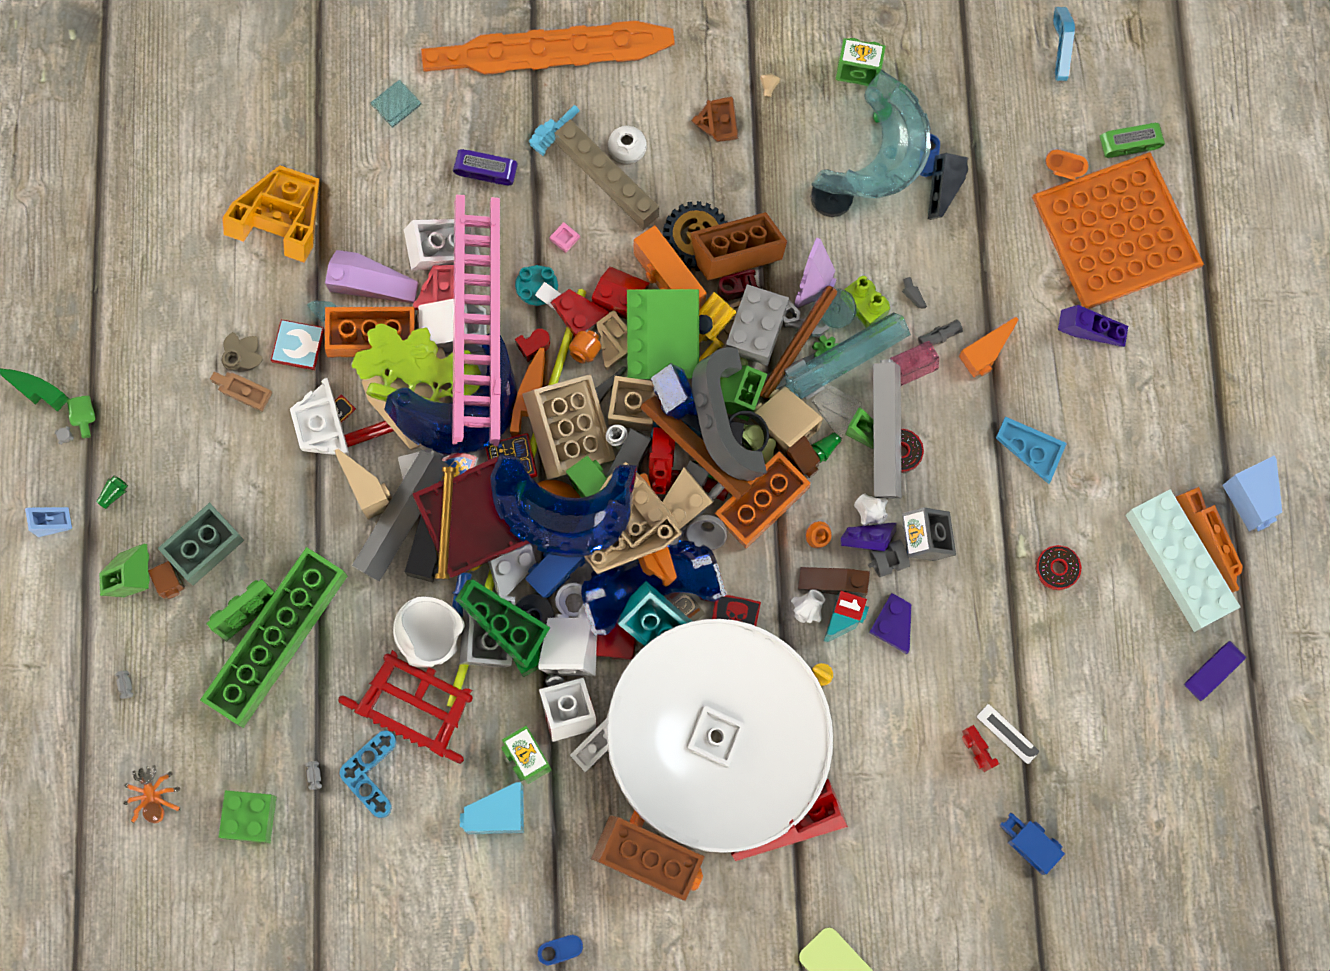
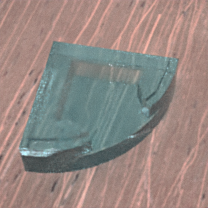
M316 300L307 304L321 323L325 321V307H337L330 301Z

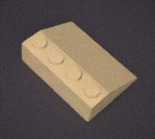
M591 374L522 394L547 479L566 475V470L587 455L592 461L596 459L599 464L615 460L612 445L606 440L607 428Z

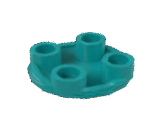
M539 265L523 267L516 278V292L520 299L527 304L535 306L544 305L546 303L535 294L544 282L558 291L557 277L550 267Z

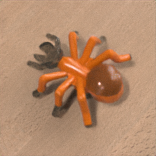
M155 765L152 766V770L147 766L146 773L144 768H140L138 771L139 778L136 771H132L134 780L144 785L142 789L128 783L124 784V787L143 793L141 796L130 797L123 802L124 805H128L133 801L141 800V804L134 810V816L131 819L132 823L136 822L139 817V811L142 808L143 817L151 823H159L163 820V805L180 811L181 808L165 801L162 795L168 792L180 791V787L164 788L155 791L162 781L173 775L171 771L159 777L154 786L152 782L157 774Z

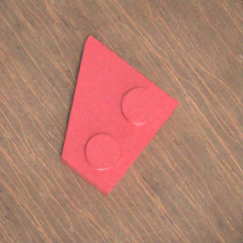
M454 265L432 266L428 274L429 277L421 288L419 297L413 303L415 310H419L418 305L453 299Z

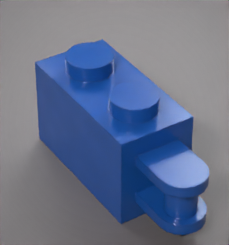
M1010 813L1006 822L1000 823V827L1012 837L1008 843L1041 875L1048 874L1065 855L1061 850L1063 848L1062 845L1054 838L1050 840L1044 834L1045 829L1039 823L1028 821L1024 824L1013 813ZM1015 825L1020 828L1017 833L1012 830Z

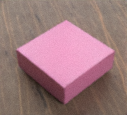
M563 222L549 238L550 241L567 253L580 239V235Z

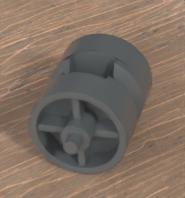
M900 539L889 543L885 551H869L871 563L868 566L869 568L873 567L879 577L891 574L893 569L900 571L910 567L908 553Z

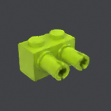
M860 276L842 291L840 298L867 330L885 318L890 311L888 300L881 296V293L876 292L875 285L866 276Z

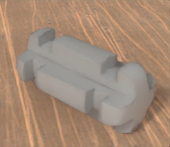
M126 670L115 674L118 677L116 681L118 691L121 693L119 696L122 699L133 697L131 681L127 676L129 672Z
M317 761L305 764L308 767L306 773L307 781L310 783V786H308L310 790L322 787V784H319L321 777L320 769L317 768V765H319Z

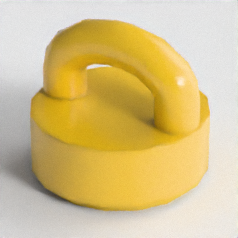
M819 663L812 668V672L821 687L828 685L832 681L833 670L829 665Z

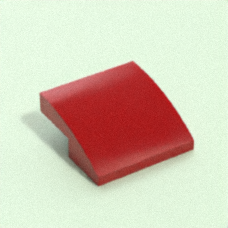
M591 610V618L598 621L596 657H609L617 660H632L634 658L636 639L618 624L622 613Z

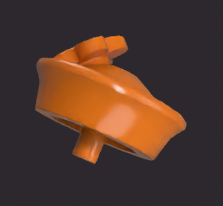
M821 521L814 522L806 531V541L813 548L826 546L832 537L829 525Z

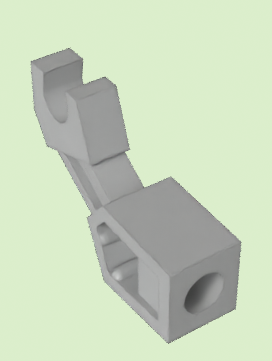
M789 300L786 314L791 312L794 318L788 319L784 317L782 325L784 328L791 327L799 330L805 319L799 318L800 311ZM827 324L822 328L816 326L811 336L820 337L829 331V327Z

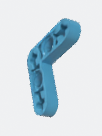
M1055 7L1053 23L1059 35L1055 80L1068 81L1075 22L1067 7Z
M390 731L378 733L343 764L340 769L341 779L367 809L378 818L389 816L392 811V804L368 777L367 773L396 747V737ZM383 736L386 738L391 737L389 740L391 745L389 747L386 745L382 746L379 750L383 753L379 756L377 750L371 746L374 743L377 747L381 745V738ZM366 751H372L375 755L374 761L370 764H366L362 760V755ZM357 759L359 764L365 767V769L362 771L361 768H358L354 772L355 778H346L345 776L348 774L346 769H354L357 766L354 761ZM367 783L372 786V793L364 797L360 794V787ZM377 792L380 796L376 797V799L380 803L386 802V811L384 813L375 811L378 807L373 801L370 805L367 803V801L376 796Z

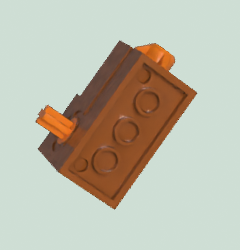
M635 810L629 822L619 817L609 816L591 856V860L683 901H686L690 890L698 889L703 878L700 867L704 856L643 829L642 826L645 820Z

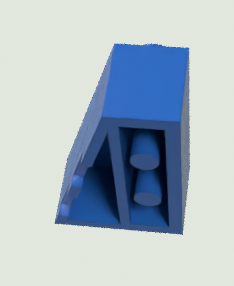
M575 530L565 531L558 540L560 542L555 548L553 546L550 547L543 554L545 558L540 563H535L528 570L529 575L525 579L543 598L553 595L571 578L570 575L578 567L581 568L586 563L584 561L586 558L570 539Z

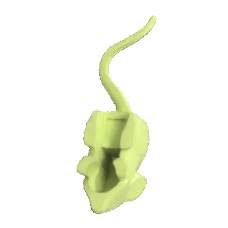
M744 424L742 443L747 449L751 448L752 451H756L763 446L764 435L759 425ZM773 438L768 439V443L762 451L765 464L774 455L776 441Z

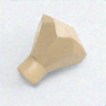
M771 73L761 75L760 80L764 88L763 96L772 97V91L780 82V78Z

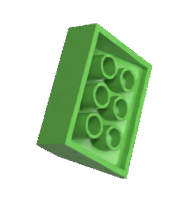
M699 289L627 290L628 378L692 379L694 369L699 363Z

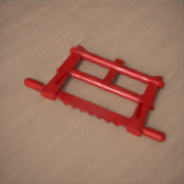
M392 650L390 654L384 655L383 659L385 662L374 679L369 683L371 687L359 704L344 695L338 698L340 704L352 710L354 709V713L372 719L373 724H380L381 728L388 727V731H395L396 736L403 735V739H410L411 743H418V747H427L442 758L445 755L446 758L458 764L463 763L464 757L461 754L446 748L454 728H458V723L466 704L473 700L471 695L473 690L468 688L461 690L435 677L436 670L428 667L425 672L415 666H411L409 663L399 659L398 654ZM395 667L421 679L415 695L387 682ZM430 684L456 697L449 713L422 700ZM382 691L444 721L435 740L373 710Z

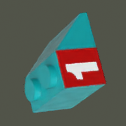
M840 591L824 641L830 642L856 629L859 623L863 624L869 607L865 606L867 599Z

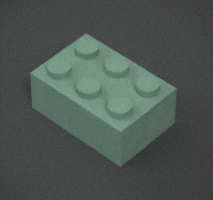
M208 503L158 549L181 575L194 586L237 548L244 539L211 503Z

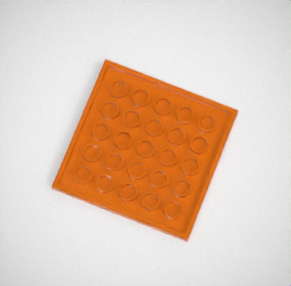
M1151 152L1041 191L1032 196L1082 307L1091 309L1198 269L1204 265Z

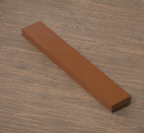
M655 395L641 405L640 408L737 500L752 488L747 481L736 479L724 472L710 456L704 441Z

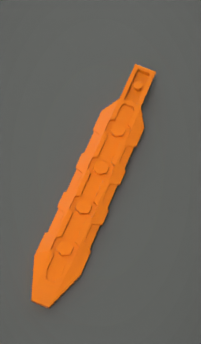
M634 20L613 22L611 25L589 27L581 25L571 26L568 29L546 31L538 29L529 30L525 33L504 35L502 33L479 35L464 45L423 48L421 52L424 72L468 68L482 74L505 73L507 70L528 68L537 70L560 65L573 64L574 66L589 65L592 62L640 60L675 45L672 28Z

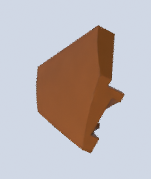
M733 97L712 101L707 100L706 106L699 115L692 119L695 125L717 142L739 139Z

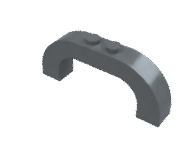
M721 348L701 360L696 365L692 375V392L705 446L715 463L724 472L736 479L753 481L767 473L763 454L759 451H749L735 440L730 429L720 385V377H730L742 369L738 348Z

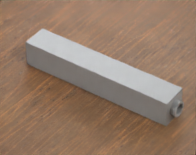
M886 359L880 360L878 364H873L874 497L896 499L902 498L901 366L896 364L894 360Z

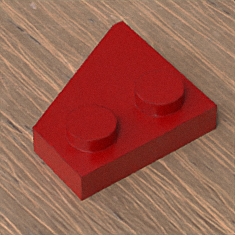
M568 289L550 302L574 337L579 331H587L609 314V311L571 289Z
M974 725L962 731L964 734L962 736L963 742L968 749H972L975 755L973 760L978 769L982 768L983 772H986L1000 764L997 758H991L988 752V745Z

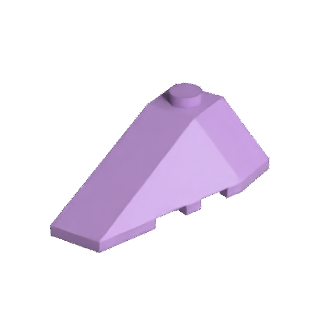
M817 237L807 260L804 275L799 286L800 292L797 293L794 306L796 308L817 301L826 286L834 287L837 281L836 278H833L835 268L821 239Z
M340 250L335 251L329 262L325 281L329 292L414 303L418 289V281L359 253Z

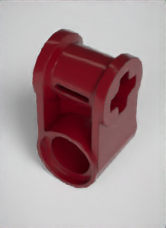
M749 269L723 276L719 281L717 294L723 300L729 301L742 298L747 284L760 288L755 280V270ZM730 285L733 290L726 291L722 286Z

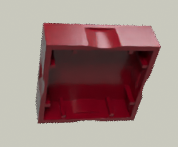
M498 456L453 477L447 574H450V579L535 541L523 512L513 497L511 485ZM444 480L413 493V498L438 554L440 548Z

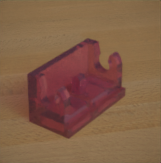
M930 341L890 358V360H894L896 364L901 366V386L939 369L940 358Z

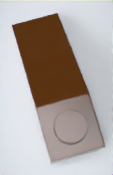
M800 567L798 590H816L820 593L839 595L840 591L865 598L868 594L870 571L848 568Z

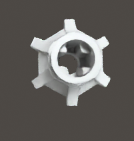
M866 493L862 494L854 504V507L861 516V524L863 526L867 524L873 525L874 523L882 524L888 516L885 510L888 500L886 498H874Z
M810 590L809 593L803 596L793 597L791 602L795 606L793 611L798 621L811 623L813 620L817 622L822 620L821 609L825 598L820 592Z

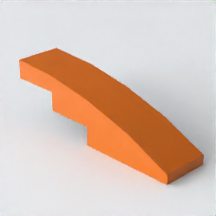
M539 348L520 385L513 408L510 427L511 437L521 434L522 416L529 417L522 394L542 388L544 348Z

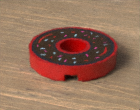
M901 429V446L907 449V455L901 456V473H907L919 465L924 449L919 436L910 430Z
M1056 545L1048 547L1040 554L1036 561L1035 569L1043 585L1049 589L1059 591L1067 589L1077 582L1081 575L1082 566L1079 557L1073 550L1066 546ZM1055 562H1059L1064 566L1063 573L1059 574L1053 570Z

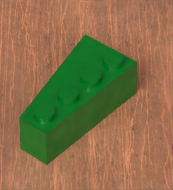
M473 579L465 582L455 599L520 667L527 668L551 628Z

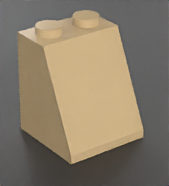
M785 386L781 390L776 389L768 397L770 400L765 404H758L755 407L754 413L764 419L769 429V438H773L776 441L775 447L786 457L787 450L800 438L805 436L809 440L820 430L823 418ZM751 419L755 425H759L754 419Z

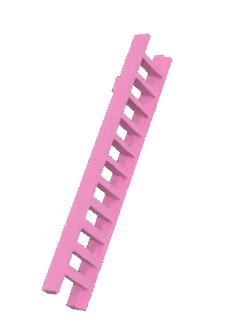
M456 194L454 202L452 444L463 441L464 426L474 428L490 427V444L498 446L500 441L501 394L500 198L491 197L490 217L465 215V195ZM465 227L490 228V236L465 234ZM465 246L490 248V256L465 254ZM464 265L490 267V275L464 273ZM464 285L490 287V296L464 294ZM464 304L490 306V315L464 313ZM464 323L490 325V335L464 334ZM464 344L490 345V356L464 354ZM464 364L490 365V376L464 375ZM464 384L490 386V397L464 395ZM464 405L489 406L490 418L464 416Z

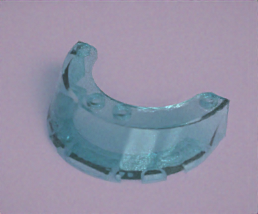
M881 70L872 79L864 94L866 102L875 111L882 129L881 147L876 158L867 167L856 172L850 169L846 173L828 169L821 170L811 185L832 194L863 198H882L894 195L913 183L923 171L931 149L929 119L927 114L923 112L918 103L919 99L903 83Z

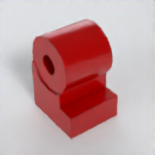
M536 329L527 339L523 335L515 338V343L526 361L529 362L535 357L539 348H544L545 351L549 349L550 336L546 330Z

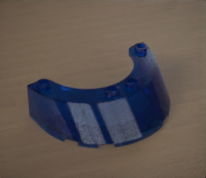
M500 335L501 437L512 421L513 408L518 394L508 351ZM482 345L485 355L490 356V345ZM487 365L486 376H490V365ZM481 385L471 396L490 397V386ZM409 388L397 389L387 397L384 410L401 432L417 445L421 444L437 453L451 455V453L469 454L491 445L490 427L474 428L464 426L463 441L452 444L453 402L439 403L430 401L419 396ZM464 405V416L490 418V407Z
M499 455L490 476L493 502L500 519L505 520L511 527L510 531L521 541L524 542L526 540L538 546L537 550L556 556H588L594 554V551L602 548L607 549L613 545L626 529L632 509L637 466L618 465L613 470L608 484L599 492L583 498H567L555 495L539 486L530 477L523 462L518 457Z
M679 541L677 545H668L677 578L668 586H664L662 580L654 574L649 576L644 573L638 559L599 574L594 570L591 573L592 578L589 581H584L581 588L583 605L593 636L606 635L611 632L629 598L645 582H648L663 596L670 593L685 592L698 595L704 600L717 601L721 597L726 596L719 566L712 550L705 545L695 546V543L692 541Z

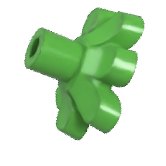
M824 335L820 336L819 342H815L812 346L814 350H817L814 357L816 359L823 357L824 363H829L830 358L834 361L839 358L837 352L841 351V345L835 344L834 337L827 339Z

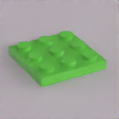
M263 579L253 581L247 586L245 593L241 596L233 597L225 609L222 611L218 610L210 616V621L206 624L226 642L257 618L275 593Z

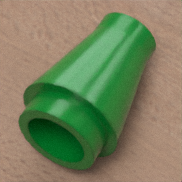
M832 432L830 435L811 444L820 459V463L827 461L837 445L841 443V439L835 432Z
M113 475L111 479L108 478L96 502L101 507L107 509L127 492L126 488L128 485L122 479Z

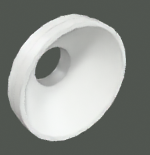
M619 127L609 137L608 151L611 157L619 163H636L646 152L645 136L635 127ZM629 135L633 138V143L624 145L621 143V138Z

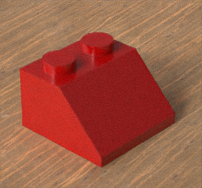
M610 266L601 276L592 295V302L609 312L614 310L618 316L627 319V290L647 289L649 282Z

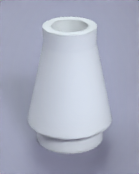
M622 425L611 426L606 432L607 442L620 450L628 435L626 428Z

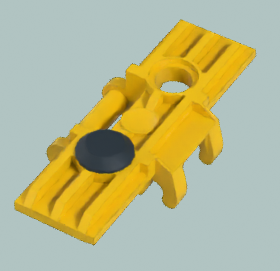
M715 292L699 309V343L702 340L707 341L710 339L713 341L699 357V362L725 345L717 335L737 313ZM680 379L654 380L659 382V385L666 391H669Z

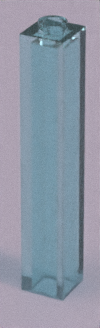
M894 312L801 367L784 376L786 380L785 386L800 399L813 393L910 336L911 333L904 317Z

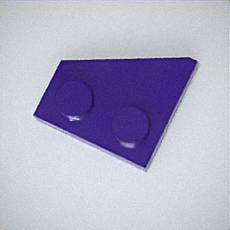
M896 523L847 527L841 537V546L885 551L897 531Z
M891 593L869 633L908 654L910 651L911 603Z

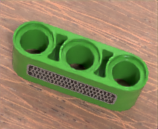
M1159 123L1111 130L1100 135L1101 145L1106 158L1152 151L1165 145Z

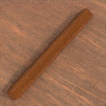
M828 285L824 289L765 381L760 393L762 398L769 400L770 394L778 387L786 374L784 370L792 365L837 295V290L834 287Z

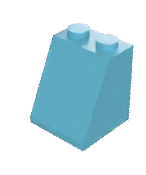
M513 783L464 807V813H460V827L467 834L524 833V786L522 783Z

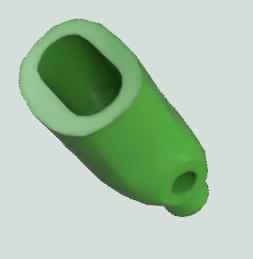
M80 396L67 400L70 424L80 427L82 438L90 437L88 424L96 420L90 396Z

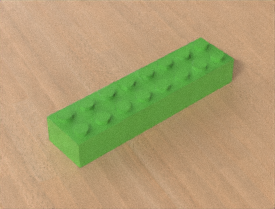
M306 547L200 701L244 728L348 575L342 569Z

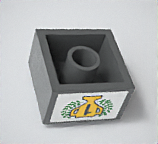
M924 507L902 513V525L905 531L908 558L937 561L956 556L949 511Z

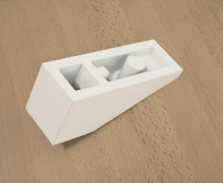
M608 717L570 755L584 772L588 771L608 752Z

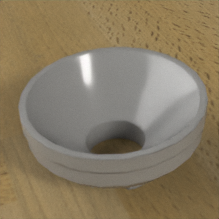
M701 515L690 521L686 530V537L690 544L698 549L715 550L726 542L727 528L719 518L712 515ZM711 522L714 527L705 528L702 526V523Z

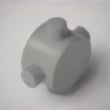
M66 426V428H60L55 431L59 444L62 445L70 440L73 441L74 437L69 431L70 427Z

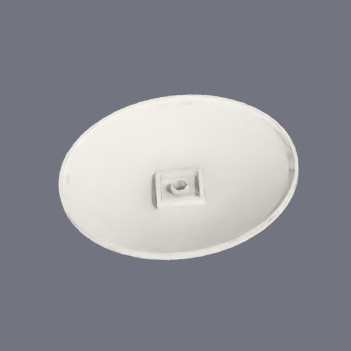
M706 619L689 622L664 632L648 643L631 660L622 673L611 699L607 720V745L615 778L628 802L641 818L659 833L679 844L707 852L725 853L753 849L767 844L788 832L793 825H796L803 819L819 797L826 782L833 752V729L829 706L816 676L801 656L788 644L768 631L748 623L726 619ZM713 730L719 731L722 736L719 743H715L711 739V732Z

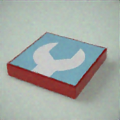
M281 319L271 362L315 371L325 331L324 327Z

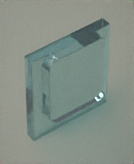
M400 79L370 102L373 108L392 128L422 105Z

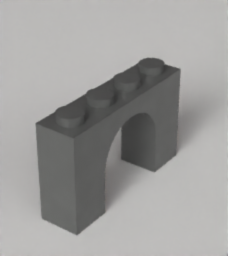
M631 429L606 477L610 476L625 462L641 475L642 462L652 444V438L636 429ZM689 461L686 469L699 485L704 488L710 474L695 461ZM666 491V494L656 495L663 502L669 491Z

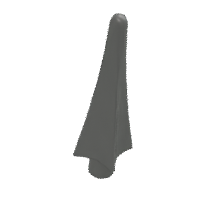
M625 366L595 388L599 404H601L612 388L614 377L621 376L627 368Z

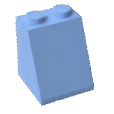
M1275 455L1235 474L1222 485L1249 532L1257 529L1259 532L1278 521L1276 517L1282 513V504Z

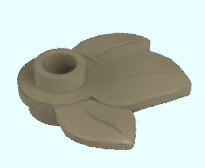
M232 332L225 338L223 342L225 352L222 355L221 361L226 369L231 371L237 370L240 367L253 369L263 361V357L256 353L258 348V338L256 336H249L239 340L238 336ZM231 358H237L235 363H230Z

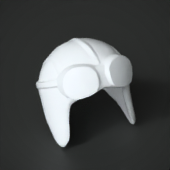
M426 596L417 597L405 603L398 611L394 620L393 635L397 647L406 657L409 665L433 667L436 664L440 665L446 662L458 650L456 642L465 624L455 608L445 601Z

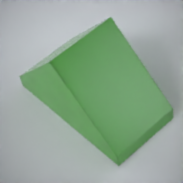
M858 408L845 435L874 450V419L862 408Z

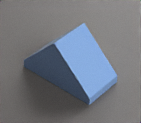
M68 507L25 509L28 529L37 537L72 529Z

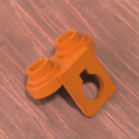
M1058 149L1050 151L1046 156V165L1050 170H1053L1052 174L1075 180L1076 177L1083 176L1088 170V161L1083 156Z

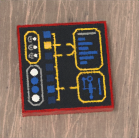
M528 433L500 440L498 446H493L490 443L485 444L488 460L498 456L510 484L538 476Z

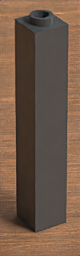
M421 449L355 559L353 567L380 582L420 515V511L413 498V493L438 483L444 474L442 467L449 466L442 461V455L434 450L428 453Z

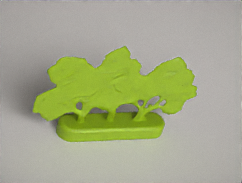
M378 324L375 328L370 329L367 334L372 348L357 352L351 366L357 370L360 379L367 380L374 376H381L385 384L370 383L366 394L384 402L441 419L452 420L453 407L439 402V399L444 396H451L453 398V394H451L453 390V353L442 360L436 356L439 349L436 343L430 340L431 335L427 327L412 331L408 339L404 341L398 335L396 329L385 324ZM464 350V354H471L469 350ZM464 364V375L481 376L479 366ZM387 368L390 370L388 376L385 375V369ZM397 378H401L409 385V389L406 392L392 388L390 385ZM434 382L438 384L437 388L434 387ZM418 383H427L432 387L434 393L430 399L414 394ZM445 383L452 384L446 392L443 389L439 392L441 386ZM464 384V395L474 396L482 394L483 386Z

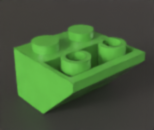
M744 365L740 371L730 377H720L721 390L728 414L733 415L740 411L754 412L767 373ZM743 415L735 416L745 421H748L750 418Z
M141 544L119 553L99 573L100 596L127 597L149 589V553L147 552V544Z

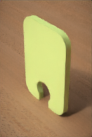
M832 928L823 929L802 949L799 955L801 964L808 971H872L849 944Z

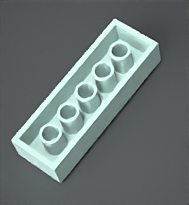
M1171 489L1131 509L1125 515L1194 632L1240 608L1236 598Z

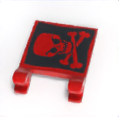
M702 589L700 592V600L715 602L712 619L735 620L757 626L760 601L717 593L707 589Z

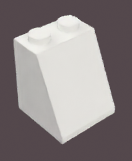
M453 299L418 305L417 321L419 328L427 327L431 335L430 340L434 341L437 347H442L444 352H453ZM464 304V313L486 315L484 307ZM464 323V334L487 335L486 325ZM464 344V350H469L470 352L487 351V345Z
M557 614L555 618H548L547 626L551 628L543 640L538 669L549 675L595 676L598 621L591 618V615L578 614L577 618H569V615Z

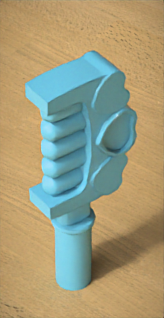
M573 105L559 118L557 123L550 119L544 125H539L535 129V134L529 140L530 146L544 156L547 147L554 143L555 132L567 121L572 120L580 110Z

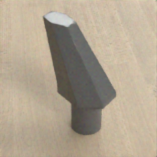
M904 278L905 289L902 292L918 308H926L927 305L918 287L913 285L912 278Z

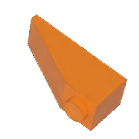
M1014 317L961 351L959 358L973 378L979 374L984 376L992 370L991 367L1018 322L1017 317Z

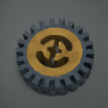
M692 201L687 202L685 207L683 204L679 205L678 210L674 209L671 211V216L668 215L663 227V236L690 271L691 268H695V271H700L696 263L690 236L691 232L728 222L725 221L723 213H718V208H710L711 204L709 203L703 206L701 201H697V205H693ZM689 226L686 237L687 244H685L681 239V232Z

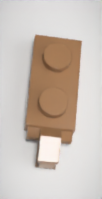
M214 371L210 377L212 383L220 386L218 390L224 395L263 412L272 395L271 390L234 373L230 374L227 372L223 376Z

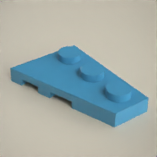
M1006 416L996 436L999 442L1045 482L1050 484L1066 447V442Z

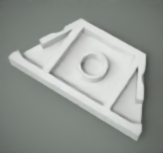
M325 378L321 381V386L314 392L310 391L307 393L302 401L297 402L290 408L299 446L302 451L336 455L334 450L339 449L349 456L330 381L328 378Z

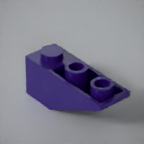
M1075 305L1061 310L1058 330L1076 338L1125 347L1128 326L1080 305Z

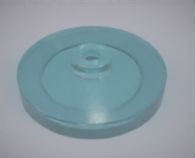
M836 288L837 295L824 313L822 321L829 327L842 328L853 321L856 315V303L848 291Z

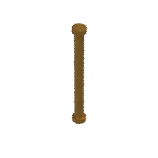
M442 467V472H444L438 574H435V578L449 579L450 574H447L453 475L456 473V468Z

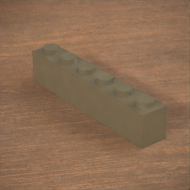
M571 119L555 132L556 144L643 230L659 217V206Z

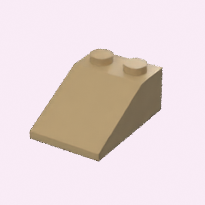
M334 450L366 518L369 520L384 513L392 499L386 484H380L374 475L341 450Z

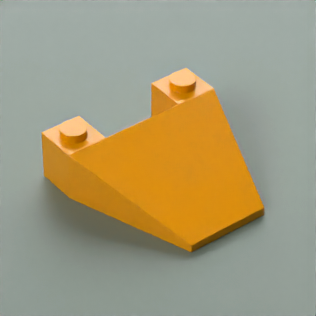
M279 165L231 203L222 218L224 235L244 242L252 228L255 227L284 237V256L305 263L314 245L319 178Z

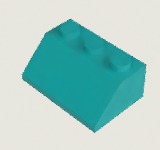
M645 582L629 598L618 620V624L644 646L668 630L693 622L648 582Z

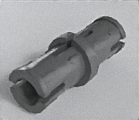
M956 319L942 327L937 326L930 333L918 337L919 345L925 350L939 342L944 343L948 338L962 333V325Z

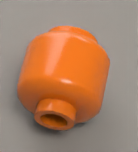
M588 330V332L579 331L569 344L571 357L581 364L592 362L601 350V343L598 340L599 336L591 330Z

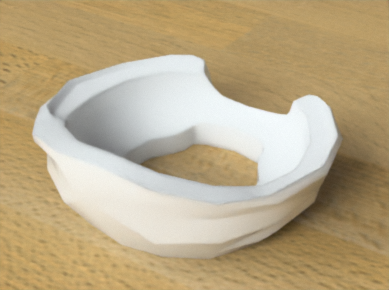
M568 583L562 586L555 597L556 607L559 612L571 617H577L578 614H586L593 604L592 594L589 589L578 583ZM576 593L582 597L583 605L579 612H569L565 603L566 598L570 594Z

